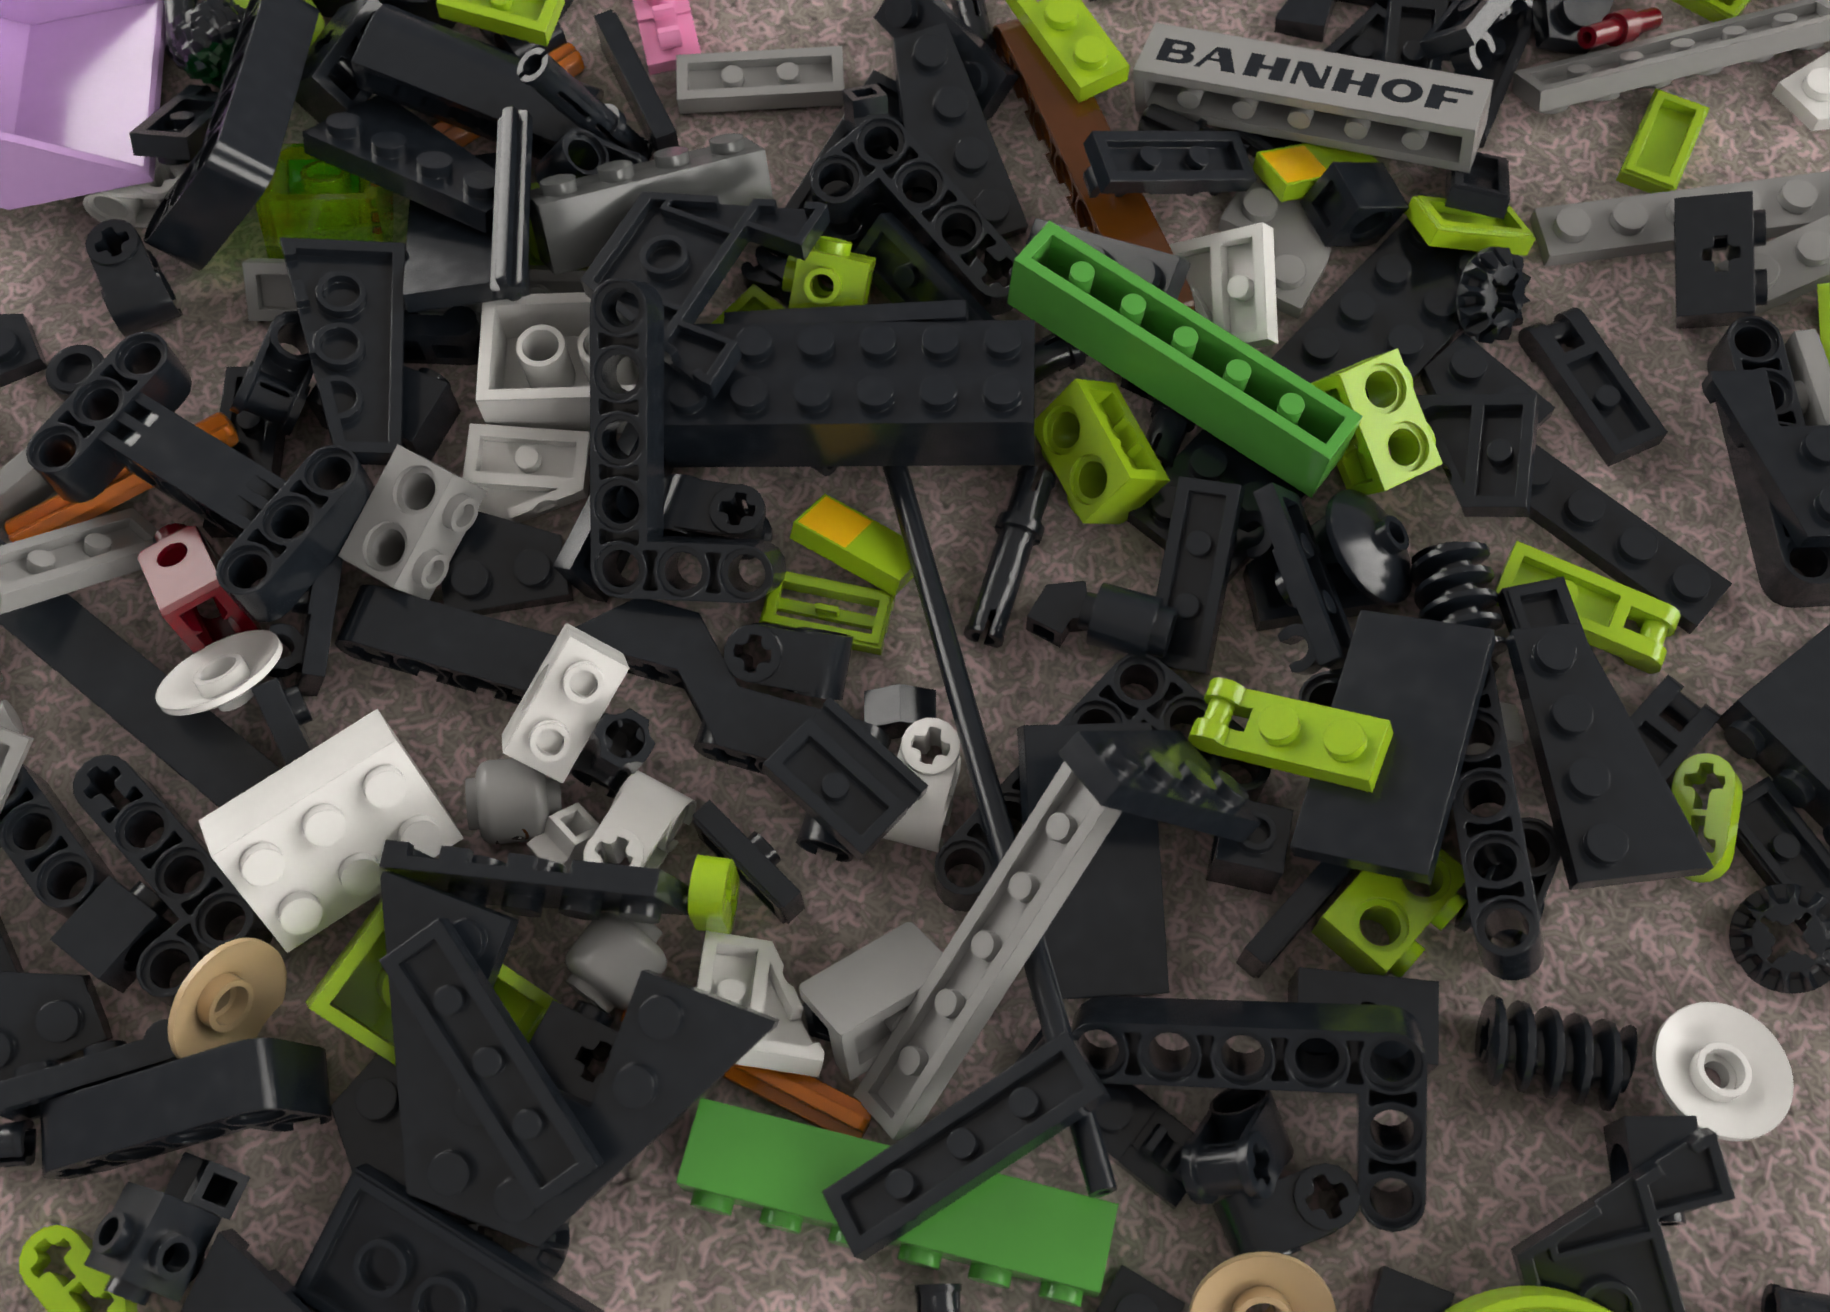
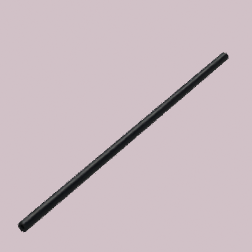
M882 466L995 867L997 868L1016 838L908 466ZM1043 934L1025 962L1024 969L1046 1044L1065 1030L1072 1035L1073 1033ZM1093 1110L1069 1126L1090 1198L1105 1196L1118 1189L1096 1112Z

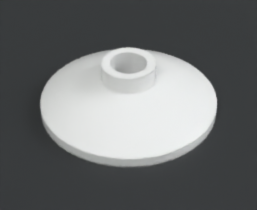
M268 630L244 631L213 642L186 658L163 679L156 691V702L164 713L176 716L205 712L215 708L222 712L237 709L254 696L251 688L255 687L276 665L282 654V643L275 633Z
M1699 1002L1685 1006L1673 1013L1658 1030L1652 1051L1654 1074L1663 1096L1679 1116H1696L1698 1129L1709 1128L1717 1133L1718 1139L1727 1141L1756 1139L1773 1130L1785 1118L1793 1098L1792 1070L1778 1040L1767 1027L1752 1015L1723 1003ZM1704 1067L1711 1068L1717 1072L1721 1080L1720 1087L1711 1082Z

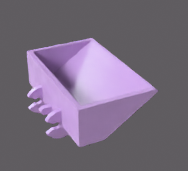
M0 0V208L13 210L154 181L156 157L134 156L129 133L160 109L165 51L163 0Z

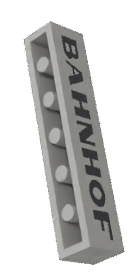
M1156 22L1133 69L1136 112L1143 113L1146 107L1156 103L1194 122L1203 118L1207 120V125L1464 173H1470L1487 124L1494 81Z

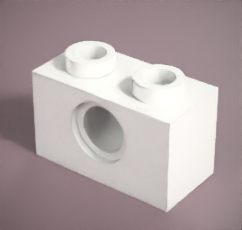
M565 623L502 733L503 753L563 784L629 670L624 654L574 626Z

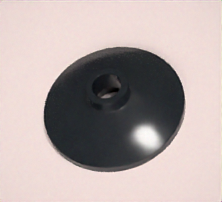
M1346 489L1332 496L1326 507V529L1333 552L1347 577L1366 597L1378 604L1393 606L1404 601L1411 592L1413 582L1410 579L1411 561L1407 550L1409 547V537L1403 524L1396 517L1387 515L1374 500L1357 490Z

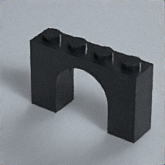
M1829 624L1740 697L1722 714L1717 724L1724 730V736L1728 745L1738 755L1746 759H1754L1773 778V783L1790 804L1796 808H1803L1823 828V837L1830 846Z

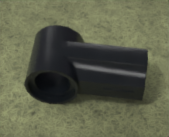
M630 708L623 713L615 715L603 713L570 773L588 787L594 782L608 789L609 792L606 796L615 799L626 779L640 768L655 746V742L651 738L648 729L649 719Z

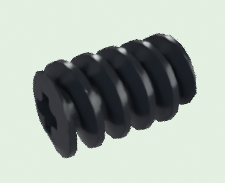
M1445 542L1426 547L1418 551L1411 558L1410 579L1415 587H1417L1414 593V601L1421 610L1418 618L1494 629V631L1502 627L1504 621L1499 613L1482 612L1497 605L1499 601V595L1495 590L1481 588L1491 583L1495 577L1494 570L1491 567L1478 565L1490 556V549L1487 544L1481 542ZM1495 635L1496 642L1492 657L1498 656L1507 650L1504 637ZM1491 660L1490 662L1495 673L1498 670L1499 665L1497 662Z
M1493 994L1486 999L1482 1007L1475 1039L1476 1059L1481 1063H1486L1489 1085L1497 1086L1506 1068L1513 1069L1517 1091L1525 1093L1534 1075L1542 1076L1544 1096L1553 1099L1557 1095L1562 1082L1566 1081L1570 1082L1571 1100L1576 1105H1582L1585 1102L1591 1087L1598 1088L1600 1108L1608 1112L1614 1108L1619 1095L1624 1093L1629 1085L1635 1068L1638 1048L1637 1028L1632 1025L1623 1027L1619 1032L1616 1024L1612 1021L1599 1019L1591 1026L1586 1016L1575 1012L1567 1015L1562 1020L1559 1011L1548 1006L1539 1009L1534 1015L1530 1004L1520 1000L1511 1003L1506 1010L1502 998Z

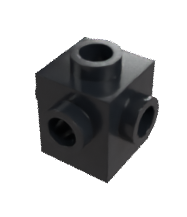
M127 1181L113 1210L103 1218L97 1227L93 1238V1248L84 1265L110 1275L104 1290L122 1298L146 1306L153 1292L180 1303L189 1283L196 1278L202 1268L205 1251L222 1218L164 1192Z

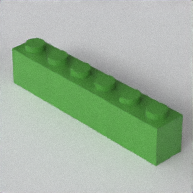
M1050 220L1014 259L1007 304L1035 320L1038 324L1310 498L1313 497L1344 456L1363 417L1362 415Z
M700 1097L676 1183L684 1191L693 1193L690 1205L695 1208L731 1216L734 1204L761 1211L759 1224L794 1234H800L803 1222L830 1229L828 1242L849 1248L822 1191L890 1146ZM997 1173L890 1245L900 1247L897 1259L911 1265L939 1270L943 1258L970 1265L967 1278L1009 1289L1013 1276L1040 1283L1038 1297L1064 1305L1081 1307L1083 1295L1096 1298L1101 1293L1119 1204Z

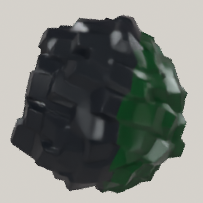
M205 0L198 3L195 9L191 8L187 12L179 13L169 25L171 37L168 39L169 49L178 69L185 71L192 80H201L205 85H212L214 88L218 87L220 89L246 9L237 5L233 0Z

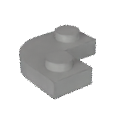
M1255 181L1247 191L1235 193L1220 218L1218 230L1227 231L1260 222L1273 228L1277 310L1298 319L1323 276L1331 247L1324 246L1299 200L1281 202L1267 186Z

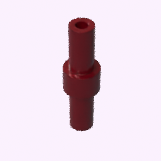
M1656 7L1640 11L1622 9L1605 15L1600 22L1583 26L1578 31L1577 41L1584 49L1603 44L1611 47L1627 44L1636 40L1639 34L1660 27L1663 16Z

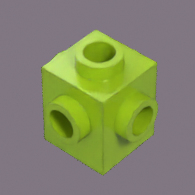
M821 236L805 261L790 255L788 256L782 282V290L791 292L788 309L867 305L876 257L851 252L852 243L849 241ZM821 274L831 278L834 289L827 288L822 283Z

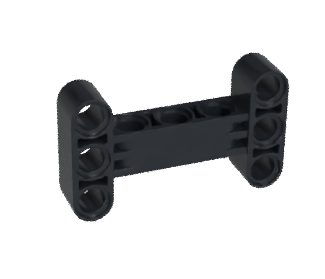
M137 332L127 336L32 436L26 449L28 463L63 500L71 503H83L94 499L104 491L123 468L130 471L235 537L236 540L222 555L217 564L216 576L219 585L249 619L257 622H272L282 618L293 608L341 551L375 487L356 455L350 449L340 445H327L315 450L304 460L291 477L285 481L174 413L191 392L192 381L189 373L160 335L152 332ZM346 482V483H345L344 485H342L341 487L334 489V488L337 487L339 484ZM306 529L299 536L292 538L299 531ZM264 577L258 585L251 587L254 582Z

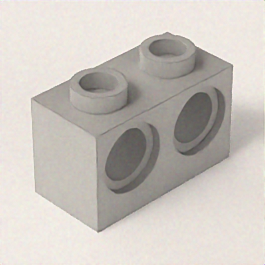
M397 444L338 556L392 588L430 600L436 587L446 577L449 562L465 532L474 524L479 506L487 491Z

